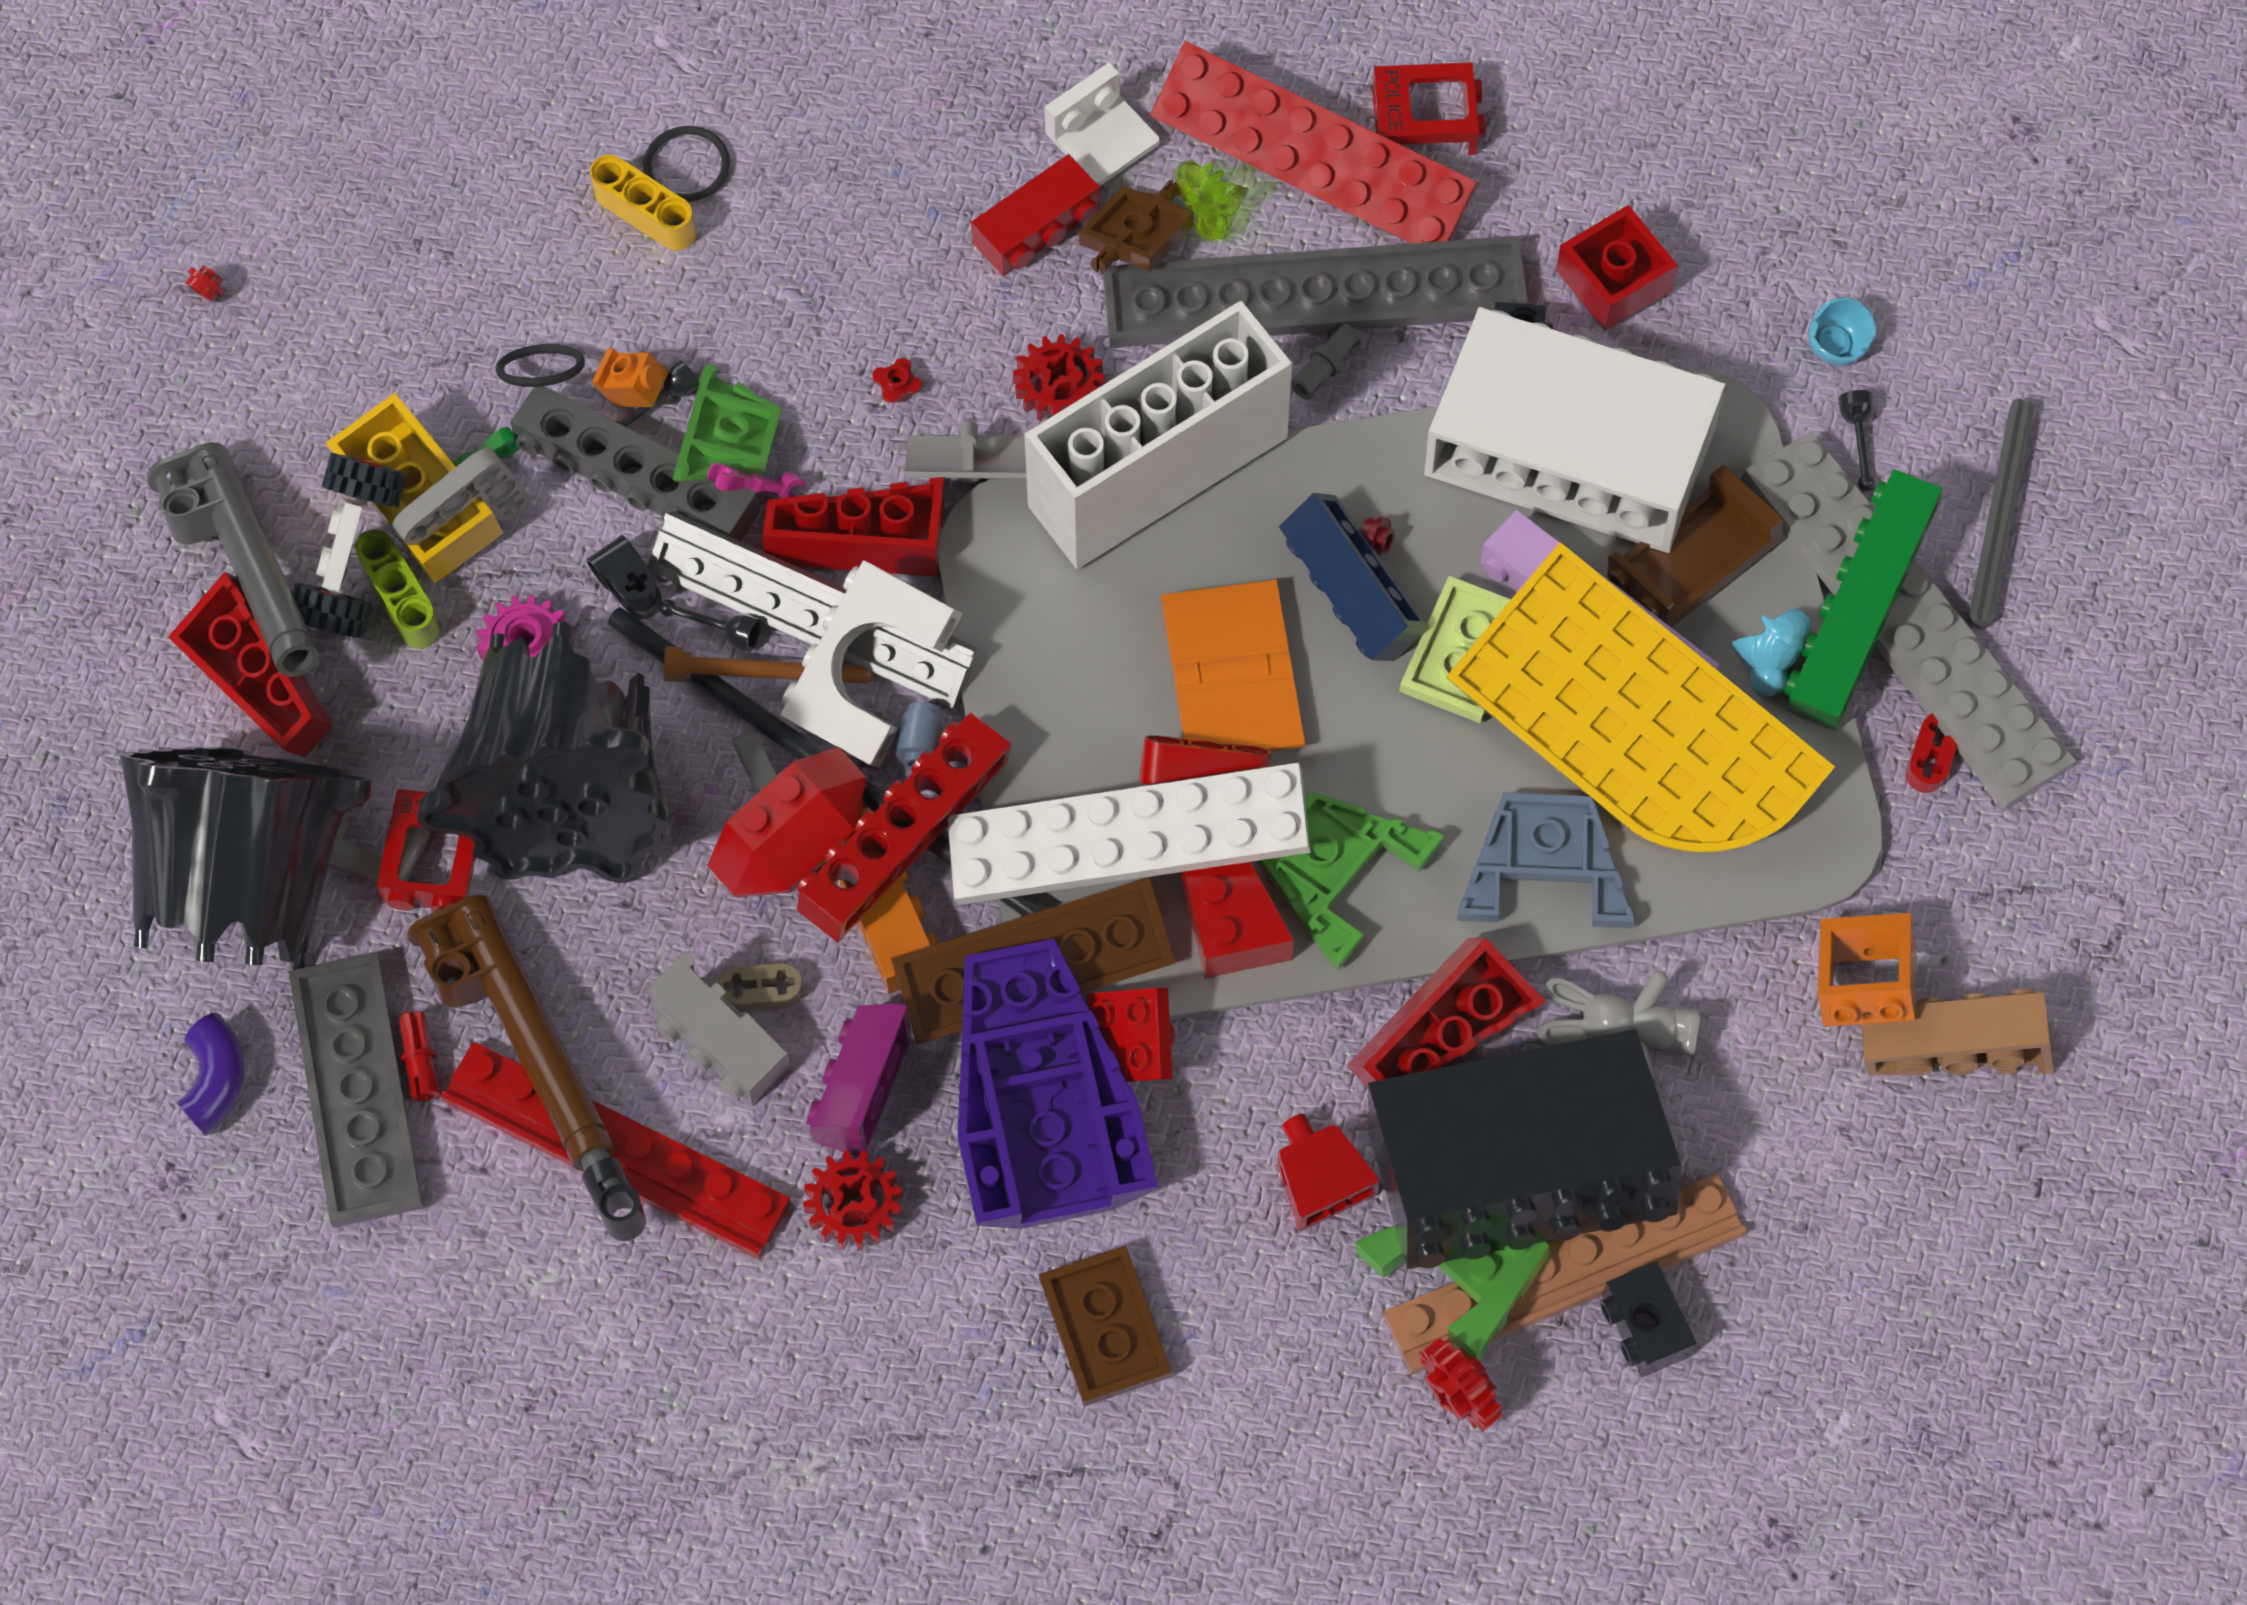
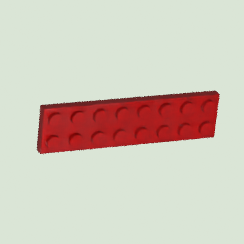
M1184 41L1149 115L1411 244L1451 241L1479 182L1187 41Z

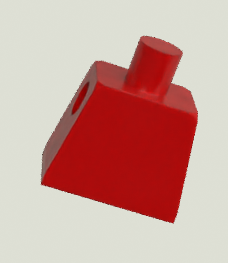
M1304 1113L1293 1116L1282 1124L1281 1127L1290 1145L1278 1151L1277 1166L1296 1226L1300 1232L1377 1196L1379 1179L1338 1126L1330 1125L1315 1133Z

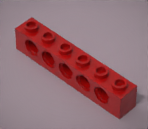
M971 712L960 724L956 721L952 722L941 735L939 746L932 753L928 750L924 751L912 766L911 771L913 773L904 782L901 780L894 782L884 795V803L877 811L868 810L856 824V833L847 842L843 839L838 841L826 857L827 863L818 872L813 869L807 873L798 885L797 911L837 943L844 938L948 827L949 817L960 814L1007 764L1011 743ZM959 761L967 767L955 768L949 762ZM930 790L937 793L939 796L936 798H928L922 795L920 792ZM895 820H904L908 822L911 826L907 828H900L895 826L892 822ZM866 850H876L883 856L871 858L863 852ZM847 880L854 886L851 888H841L834 882Z

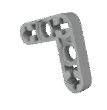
M483 448L469 456L405 507L395 517L392 526L405 544L409 546L416 545L431 536L478 497L483 499L501 521H508L518 516L529 504L530 497L493 449Z

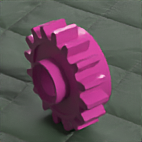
M531 594L527 602L520 604L516 595L512 596V606L506 608L500 602L496 603L495 606L498 614L495 617L485 614L483 620L487 629H477L476 634L481 644L476 647L480 659L484 660L489 649L490 637L495 633L505 635L503 647L519 638L533 640L529 644L530 658L535 657L551 639L553 624L556 622H567L562 609L554 612L552 601L549 599L544 601L541 606H538L535 595ZM570 631V639L573 638L572 631Z

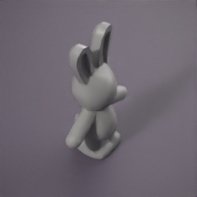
M1656 971L1651 975L1634 1005L1618 995H1595L1566 979L1556 977L1546 981L1544 985L1545 993L1551 1000L1583 1011L1584 1017L1583 1019L1549 1020L1539 1026L1537 1035L1542 1042L1555 1045L1636 1029L1653 1078L1654 1070L1648 1047L1668 1050L1689 1057L1694 1056L1700 1023V1011L1697 1009L1655 1006L1668 983V976L1663 971Z

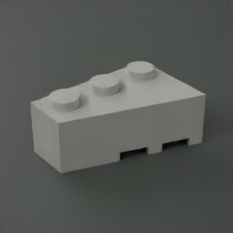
M685 951L647 988L657 1020L654 1025L671 1043L678 1039L689 1049L686 1052L687 1056L698 1068L704 1072L709 1068L721 1078L719 1080L720 1086L733 1099L738 1101L743 1097L754 1106L791 1069L788 1054L747 1012L743 1015L723 997L726 991L717 982L710 986L695 973L693 964L696 961Z

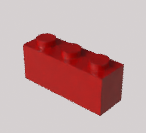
M1067 154L971 221L972 243L1003 277L1014 269H1022L1032 260L1036 253L1046 246L1052 247L1058 244L1064 238L1066 232L1079 223H1087L1101 209L1100 186L1070 154Z

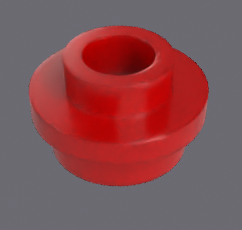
M202 265L199 271L190 267L187 271L190 276L185 281V284L208 301L213 303L218 295L222 297L226 292L220 286L224 279L208 267Z

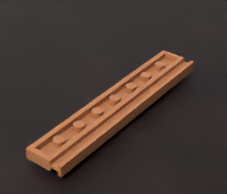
M1718 1173L1680 1188L1677 1215L1669 1216L1665 1220L1660 1222L1643 1221L1624 1225L1615 1231L1606 1232L1599 1230L1580 1234L1571 1240H1554L1547 1243L1550 1249V1257L1523 1298L1518 1299L1508 1313L1507 1322L1500 1333H1495L1490 1342L1602 1296L1607 1281L1657 1261L1661 1271L1744 1237L1747 1231L1744 1225H1741L1737 1217V1211ZM1455 1282L1384 1311L1383 1317L1408 1366L1410 1375L1426 1370L1420 1363L1422 1358L1419 1352L1438 1337L1443 1341H1449L1454 1350L1460 1349L1448 1338L1447 1327L1478 1303Z

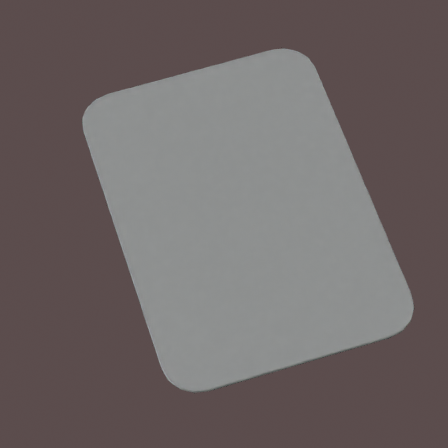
M1681 369L1693 374H1706L1716 381L1725 383L1716 429L1688 504L1709 489L1710 474L1720 466L1724 465L1745 484L1741 479L1745 469L1783 448L1779 429L1765 402L1741 381L1712 370ZM1438 406L1288 430L1287 439L1079 569L1073 566L1029 509L1027 479L995 478L974 487L954 504L941 529L939 547V569L945 603L963 613L951 636L979 648L972 661V668L967 682L961 691L965 717L971 712L1011 743L1007 764L979 793L982 811L1149 786L1138 781L1144 737L1160 735L1183 738L1161 594L1277 579L1305 747L1270 751L1269 767L1299 763L1302 769L1305 799L1313 791L1365 808L1366 813L1391 821L1396 818L1402 820L1403 825L1427 833L1428 830H1432L1444 836L1443 844L1420 872L1386 848H1379L1329 910L1364 934L1362 943L1339 970L1334 968L1260 867L1258 861H1251L1252 866L1294 940L1293 958L1291 961L1205 978L1179 872L1150 876L1175 964L1081 993L1088 1007L1087 993L1168 988L1170 1020L1431 977L1467 938L1486 937L1509 963H1516L1812 914L1846 902L1869 880L1882 849L1881 814L1851 701L1837 731L1788 711L1790 696L1784 694V691L1775 696L1765 697L1753 690L1749 680L1751 671L1742 663L1732 645V641H1736L1739 638L1762 634L1766 630L1761 620L1762 615L1775 620L1790 609H1800L1810 619L1811 631L1818 634L1824 622V619L1819 618L1824 599L1817 573L1782 530L1781 542L1675 624L1672 629L1720 664L1719 672L1833 764L1835 766L1834 770L1797 814L1780 830L1751 845L1717 853L1681 852L1650 843L1632 833L1594 801L1610 846V855L1623 883L1625 898L1634 914V923L1631 929L1592 927V884L1576 882L1500 879L1498 922L1457 921L1459 905L1468 887L1471 874L1480 856L1503 792L1588 795L1489 713L1485 712L1481 723H1477L1399 692L1401 681L1422 635L1395 661H1375L1364 656L1356 645L1357 638L1350 628L1339 621L1332 610L1334 605L1325 592L1320 591L1309 578L1310 571L1304 562L1288 549L1286 545L1287 538L1279 528L1312 493L1336 495L1360 530L1369 517L1378 518L1384 516L1391 520V528L1395 530V538L1391 549L1387 553H1382L1380 559L1426 624L1449 576L1508 599L1514 597L1516 594L1515 590L1503 581L1497 582L1486 574L1483 566L1480 564L1483 544L1515 510H1518L1558 542H1561L1607 579L1608 556L1615 550L1623 556L1638 544L1425 476L1428 431ZM1800 654L1796 662L1787 669L1789 678L1793 670L1801 672L1806 662V657ZM1142 878L1030 895L1047 907H1053ZM998 900L1002 922L1021 917L1020 914Z

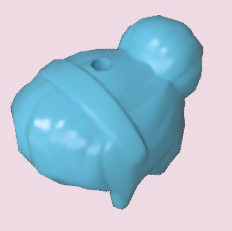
M1790 609L1775 620L1762 615L1761 620L1766 629L1762 634L1742 637L1732 641V645L1740 660L1751 671L1749 677L1751 687L1761 696H1775L1784 691L1789 680L1787 669L1796 662L1804 650L1811 627L1809 617L1800 609Z

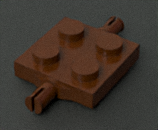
M1168 180L1166 185L1158 193L1154 194L1140 192L1123 185L1078 231L1079 245L1100 252L1091 260L1092 269L1097 273L1100 271V274H1104L1114 261L1120 260L1150 272L1194 226V212L1176 206L1172 202L1182 191L1180 185L1176 181L1173 183V180Z

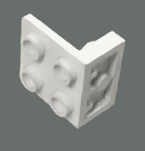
M1109 62L1044 107L1045 134L1065 155L1070 154L1099 186L1159 145V136L1121 98L1119 72Z

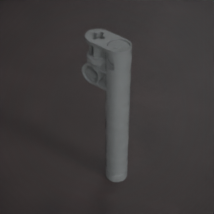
M215 442L204 443L154 463L148 470L147 482L153 491L160 494L159 505L176 542L190 545L218 535L279 673L286 677H297L311 671L319 660V652L226 447ZM167 472L170 473L173 481L170 483L166 476Z

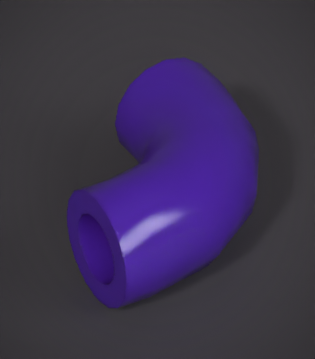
M210 1013L199 1019L185 1036V1044L194 1053L199 1062V1073L192 1088L176 1102L204 1136L209 1135L234 1108L245 1079L242 1046L229 1023L219 1013Z

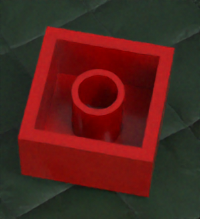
M1627 205L1561 244L1556 271L1602 329L1606 331L1672 292L1678 264L1633 209Z

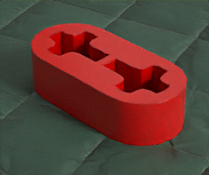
M1933 713L1925 718L1917 733L1905 774L1909 785L1918 792L1923 793L1934 792L1942 786L1949 773L1957 748V743L1951 736H1945L1939 747L1932 745L1935 737L1934 730L1939 722ZM1928 757L1935 759L1932 766L1933 774L1930 778L1922 776V767Z

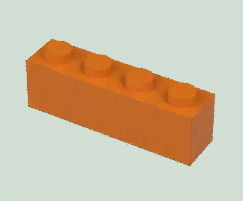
M869 807L862 809L861 817L870 810ZM866 850L863 852L871 858L883 856L876 850ZM906 872L858 922V926L888 995L900 991L890 957L938 943L933 932L925 934L920 921L925 919V914L917 895L908 896L903 884L909 881ZM839 880L842 888L854 886L850 881Z

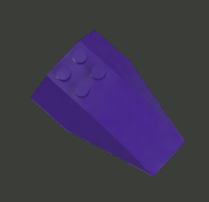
M1054 939L965 956L958 1143L976 1226L1023 1229L1107 1212L1158 1188L1138 1100L1131 1086H1128L1113 1051L1109 1049L1102 1036L1099 1024L1092 1011L1088 1009L1081 995V990Z

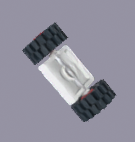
M330 453L322 487L353 497V499L346 498L343 507L334 506L327 532L335 535L332 549L323 546L316 575L324 577L322 587L303 583H295L292 594L306 625L344 636L363 637L372 604L363 599L343 594L344 589H341L340 586L362 505L367 506L368 501L379 505L399 508L407 473L369 460Z

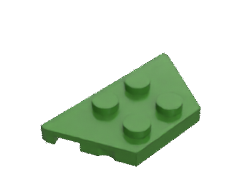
M705 364L673 480H707L706 476L712 463L727 465L741 471L742 474L751 475V473H757L764 476L781 408L765 398L756 396L751 389L740 382L736 383L733 388L716 377L718 371L716 367Z

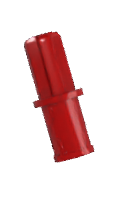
M422 1011L405 1012L399 1019L404 1047L401 1063L406 1064L411 1091L410 1097L414 1102L430 1101L431 1097L429 1094L434 1099L440 1096L434 1066L437 1052L435 1049H431L425 1014Z

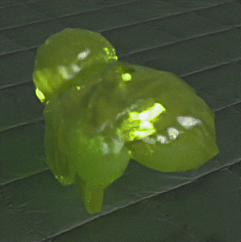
M1193 160L1183 161L1175 169V180L1179 186L1182 200L1185 201L1189 210L1197 216L1195 230L1202 239L1210 242L1221 241L1231 231V216L1240 208L1249 189L1240 185H1234L1233 183L1220 182L1224 172L1219 170L1211 175V170L1214 167L1213 163L1200 167Z

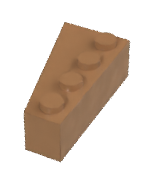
M2017 989L2009 992L2008 996L1989 997V995L1984 993H1973L1962 997V1000L1943 1001L1935 997L1923 998L1915 1004V1021L1861 1024L1864 1062L1868 1076L1928 1075L1932 1072V1066H1941L1944 1072L1952 1073V1075H1970L1971 1071L1977 1069L1978 1066H1989L1990 1068L1997 1069V1074H2016L2017 1067L2037 1065L2038 1074H2055L2050 1023L2044 992L2036 993L2031 989ZM1865 1012L1864 1014H1865V1015H1871L1872 1013H1870V1012Z

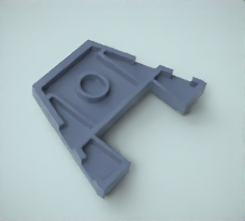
M1503 792L1480 856L1471 874L1468 887L1459 905L1457 921L1498 922L1500 879L1576 882L1592 884V927L1632 929L1634 914L1625 898L1623 883L1610 855V846L1593 798L1591 796Z

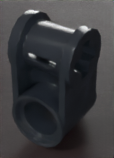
M618 536L586 559L589 568L602 586L610 591L624 609L635 618L648 619L659 611L662 595L656 585V578L625 536Z

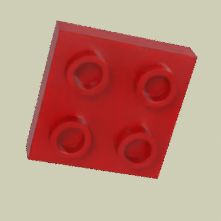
M1168 988L1087 993L1088 1009L1092 1011L1097 1020L1099 1030L1109 1049L1113 1051L1126 1082L1173 1079L1171 1046L1174 1044L1176 1034L1173 1025L1170 1023Z

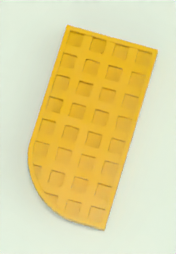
M1561 542L1557 544L1446 676L1447 680L1586 795L1591 796L1597 804L1632 833L1650 843L1676 851L1717 853L1742 848L1767 838L1780 830L1797 814L1835 768L1833 764Z

